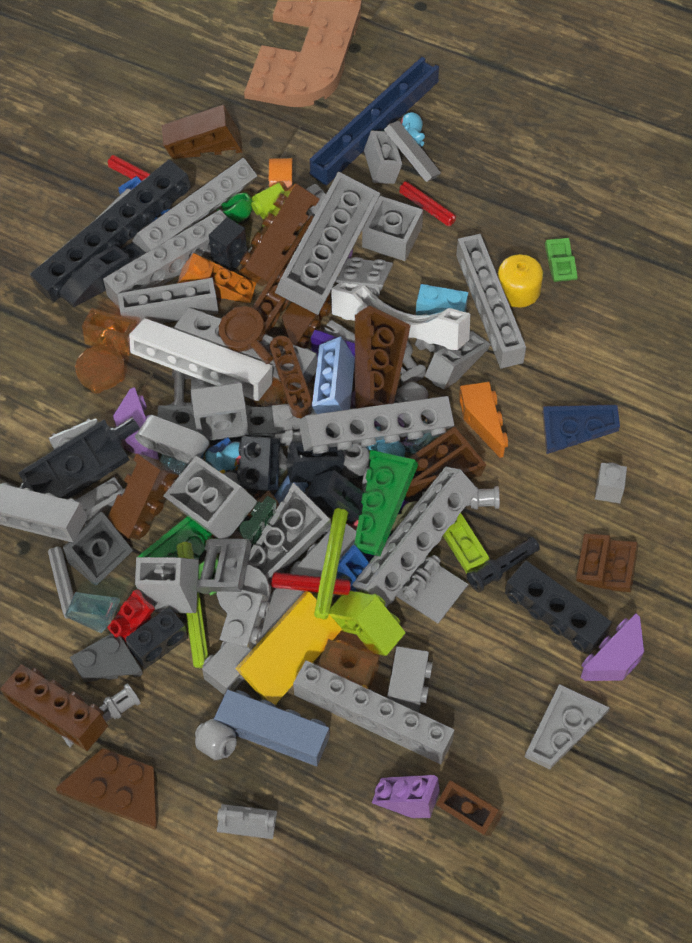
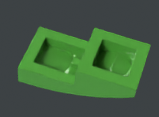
M569 238L546 240V254L553 281L577 280L575 258L571 253Z

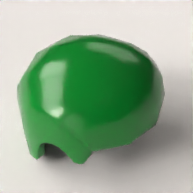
M238 193L231 197L227 203H222V212L229 219L240 223L246 220L252 212V197L247 193Z

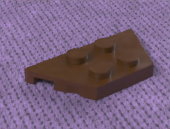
M101 749L56 788L57 793L154 830L157 828L155 770L150 765L106 749Z

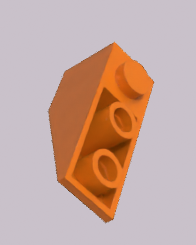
M195 253L183 265L178 283L212 278L216 298L245 303L251 302L256 282Z
M489 382L460 386L459 402L464 421L499 458H502L505 447H508V438L506 432L502 433L501 430L503 420L501 412H497L495 407L497 405L496 392L491 391Z

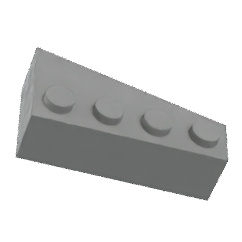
M293 483L285 499L276 509L273 518L262 531L259 540L250 550L247 565L259 569L268 578L269 584H271L273 573H283L331 526L330 519Z

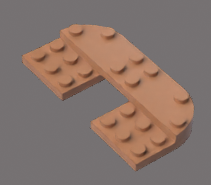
M278 0L273 12V21L309 27L301 52L261 45L244 92L245 99L289 107H305L314 105V101L322 97L324 99L328 98L339 85L345 67V58L352 37L356 34L360 22L361 0Z

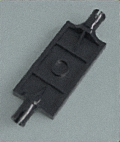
M133 416L115 428L109 427L106 421L102 420L18 472L22 479L21 486L18 488H29L37 493H50L58 498L69 499L130 461L121 446L123 444L121 441L139 431L140 427Z

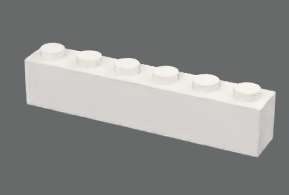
M144 318L129 334L130 353L216 386L226 383H242L243 395L253 400L259 401L272 384V365L265 364L262 361Z

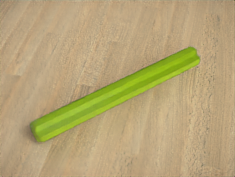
M340 508L334 510L314 612L316 618L323 620L328 618L348 516L347 510Z
M182 542L177 545L178 558L194 559L191 543ZM197 591L196 613H186L193 666L195 668H203V664L208 658L200 597Z

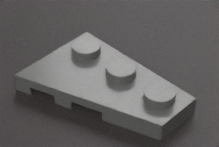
M559 684L530 743L525 758L551 769L609 711V707Z

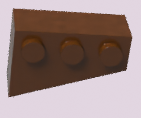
M224 105L162 125L163 146L172 159L201 157L200 153L207 152L222 155L221 151L228 150L243 153L241 132Z
M453 427L410 457V459L416 460L418 467L406 497L422 494V491L426 492L445 467L460 469L470 480L482 476L486 464L457 428Z
M136 453L134 461L137 462L132 475L130 473L126 475L124 481L128 483L123 495H117L107 518L126 537L140 540L150 530V523L154 517L163 510L164 501L166 500L164 494L180 475L158 459Z

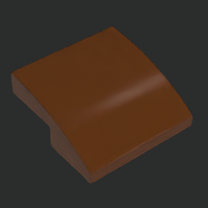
M584 534L576 576L577 582L593 587L631 593L638 553L637 542L611 540L610 535Z

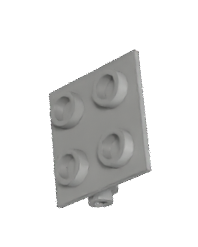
M359 257L348 258L336 282L365 285L372 294L378 297L393 267V263L380 259L371 261L363 260Z
M432 555L431 557H426V560L417 567L411 575L409 582L403 585L396 596L439 624L468 584L439 565L440 559Z

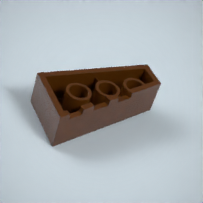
M298 184L293 185L283 194L279 193L273 202V205L276 206L273 212H268L262 221L264 228L261 233L257 232L251 241L252 249L250 252L246 251L239 262L242 264L239 272L261 286L266 285L285 257L282 253L283 250L287 251L296 239V235L293 234L294 231H298L309 218L306 215L307 210L316 206L320 199Z
M370 305L355 314V409L394 404L411 327L410 324Z

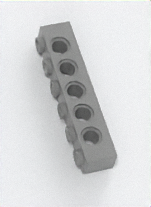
M242 158L138 232L132 241L146 253L192 227L220 207L222 203L227 202L231 197L248 187L255 180L257 174L247 161Z
M219 210L103 278L107 296L120 310L117 293L164 285L180 275L183 265L193 253L205 259L209 258L211 251L208 235L227 216Z
M481 234L459 238L456 256L500 369L522 364L524 362L526 346Z
M188 307L174 327L178 331L229 349L225 346L219 335V324L222 318H217L203 311H197ZM265 334L260 343L271 355L270 342L273 337ZM293 345L306 385H308L317 370V353ZM283 346L278 347L281 351V356L285 355ZM253 349L238 352L263 362ZM272 360V362L269 363L270 365H272V378L279 380L274 362ZM290 363L284 364L281 369L290 371L294 368V365ZM296 382L290 384L299 388L301 387V384Z
M448 396L307 415L298 421L304 451L313 450L314 454L327 452L330 447L336 446L338 450L350 449L353 447L352 444L361 443L362 447L377 444L376 441L385 440V443L400 441V437L408 436L409 440L424 437L423 434L431 433L432 437L445 434L447 429L454 426ZM421 414L427 418V424L422 422ZM398 417L403 420L404 428L398 424ZM374 421L381 425V431L374 427ZM350 424L356 426L358 430L357 435L350 430ZM326 427L333 431L334 438L326 434Z
M450 467L443 469L389 537L381 556H374L352 585L358 592L379 595L385 601V607L394 601L399 590L409 582L411 575L417 567L426 560L428 553L441 541L443 534L455 523L457 516L472 501V497L478 491L468 477L460 469Z
M305 661L293 683L295 696L439 764H442L453 742L454 729L309 661Z

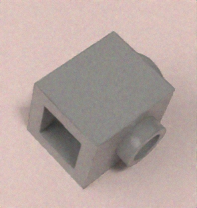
M601 463L597 478L595 500L614 503L621 502L627 467L616 463Z

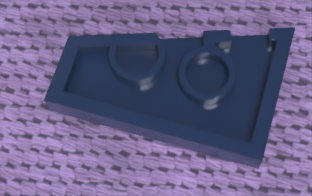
M617 405L543 407L542 410L546 454L618 432L620 428Z

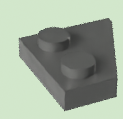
M112 633L70 657L83 682L97 681L102 678L107 680L118 679V676L134 675V677L143 675L142 670L122 638L115 637Z

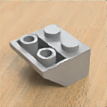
M136 557L135 585L141 591L144 599L155 607L153 612H162L170 607L174 613H196V585L198 581L199 560Z

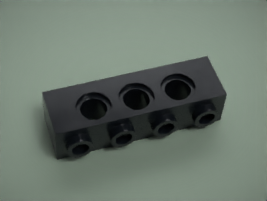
M525 561L507 581L505 594L512 603L523 606L534 619L542 620L549 625L556 635L564 636L571 641V644L577 650L584 651L590 655L609 633L612 624L609 619L528 561ZM535 591L541 596L535 597L530 595L529 592ZM551 607H558L562 611L554 612L551 610ZM579 622L584 627L577 628L573 626L572 623Z

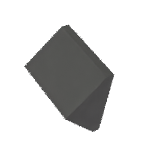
M100 512L80 530L74 543L68 542L63 546L68 563L94 585H98L133 551L103 512Z

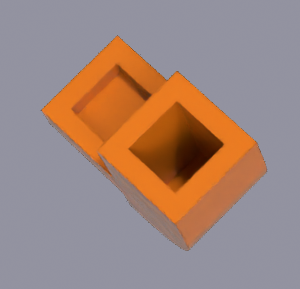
M270 158L269 188L280 183L286 192L292 187L293 158Z

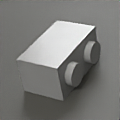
M371 131L364 153L373 183L395 184L402 166L397 146L385 131Z
M396 647L388 699L411 710L420 711L421 703H426L429 688L424 686L425 678L431 677L433 662L428 661L429 652Z

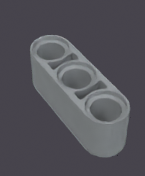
M149 415L135 435L136 440L144 447L190 464L195 456L200 458L209 446L208 439L202 434L153 415Z

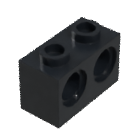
M226 217L208 236L212 262L233 272L240 265L239 262L247 251L245 228Z
M243 436L238 449L241 456L240 467L237 471L239 485L244 489L277 490L280 438ZM257 444H259L261 447V453L259 456H257L255 452V447ZM255 470L260 475L258 482L254 479Z
M335 470L313 477L307 497L315 505L332 517L336 508L347 510L346 523L359 520V516L362 515L363 504L361 502L363 491Z
M168 607L125 639L129 651L140 665L147 669L187 640L188 637L185 625Z

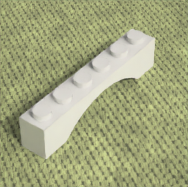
M339 283L332 288V314L340 316L345 320L355 321V314L370 305L410 324L408 338H417L429 344L445 346L450 350H458L469 341V313L447 308L442 312L432 315L418 316L406 314L383 303L365 285Z

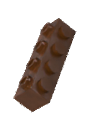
M21 664L0 688L9 703L86 752L108 727L103 718L104 712L95 704L90 706L85 704L84 700L73 691L70 694L64 691V687L53 679L49 682L36 668L30 670Z

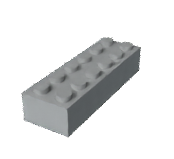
M338 172L281 277L275 293L318 315L369 218L380 193Z

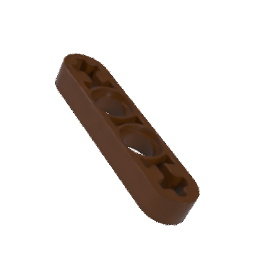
M277 336L270 342L271 356L273 357L290 412L294 417L301 419L312 413V400L291 340L286 336ZM280 346H283L285 349V355L281 356V351L278 348ZM290 363L294 365V368L290 371L281 369L284 364ZM294 382L301 384V387L297 390H290L288 388V385ZM300 397L303 408L297 405V399Z

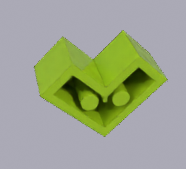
M350 591L349 595H342L329 612L330 616L342 628L341 631L356 634L371 653L387 656L406 633L399 625L400 620L387 610L385 601L377 594L372 595L361 591Z

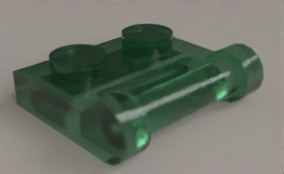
M269 496L262 503L259 501L255 505L251 513L253 516L251 520L244 521L240 525L242 539H248L251 542V549L262 535V531L276 513V500Z

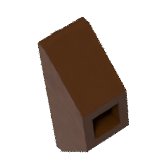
M330 293L318 315L294 302L290 303L282 315V327L284 335L291 340L292 345L307 349L309 339L314 330H319L321 320L324 316L327 317L332 309Z

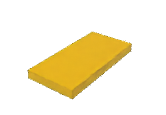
M305 591L235 668L263 700H267L274 705L293 686L305 661L313 663L342 630L330 614L325 620L314 616L317 600L309 591Z

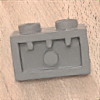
M115 477L76 499L82 505L88 517L84 523L85 526L100 512H103L108 517L117 495H123L125 489L120 486Z
M246 590L234 592L219 640L252 649L253 645L259 642L261 636L259 625L261 619L266 617L269 610L268 597L261 593L256 594Z

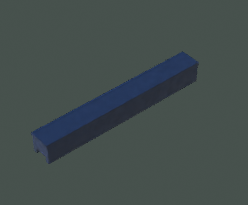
M424 57L416 61L310 158L309 175L327 186L336 177L338 172L341 173L364 151L371 131H385L384 129L389 124L396 122L439 82V66H430L425 63Z

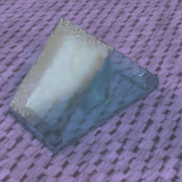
M75 592L65 616L102 633L111 623L120 599Z

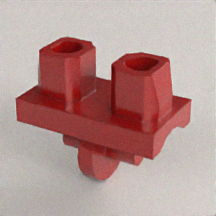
M139 589L134 590L127 601L120 607L121 609L115 618L110 621L107 628L115 637H122L126 642L125 638L151 619V614L155 607L144 599Z

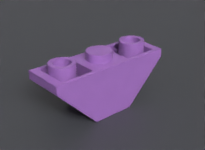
M131 388L113 415L116 427L133 416L141 428L149 415L145 416L143 410L147 409L142 395H137L135 388ZM137 432L121 441L123 449L159 460L156 451L144 447L136 440L135 435Z
M635 614L630 620L625 618L617 627V633L612 638L610 636L606 637L600 644L599 649L601 650L595 656L590 654L582 663L584 669L581 675L584 681L624 680L640 663L644 653L640 616Z
M426 775L381 778L375 788L372 803L411 818H430L440 793L438 777Z

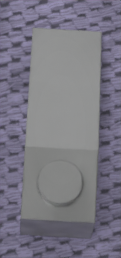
M471 331L469 341L458 350H450L444 347L436 352L425 377L431 380L434 385L446 389L457 382L489 349L491 344Z

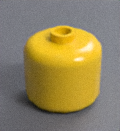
M518 254L510 256L499 266L498 279L509 306L517 308L527 307L535 303L540 296L543 270L539 262L528 255Z

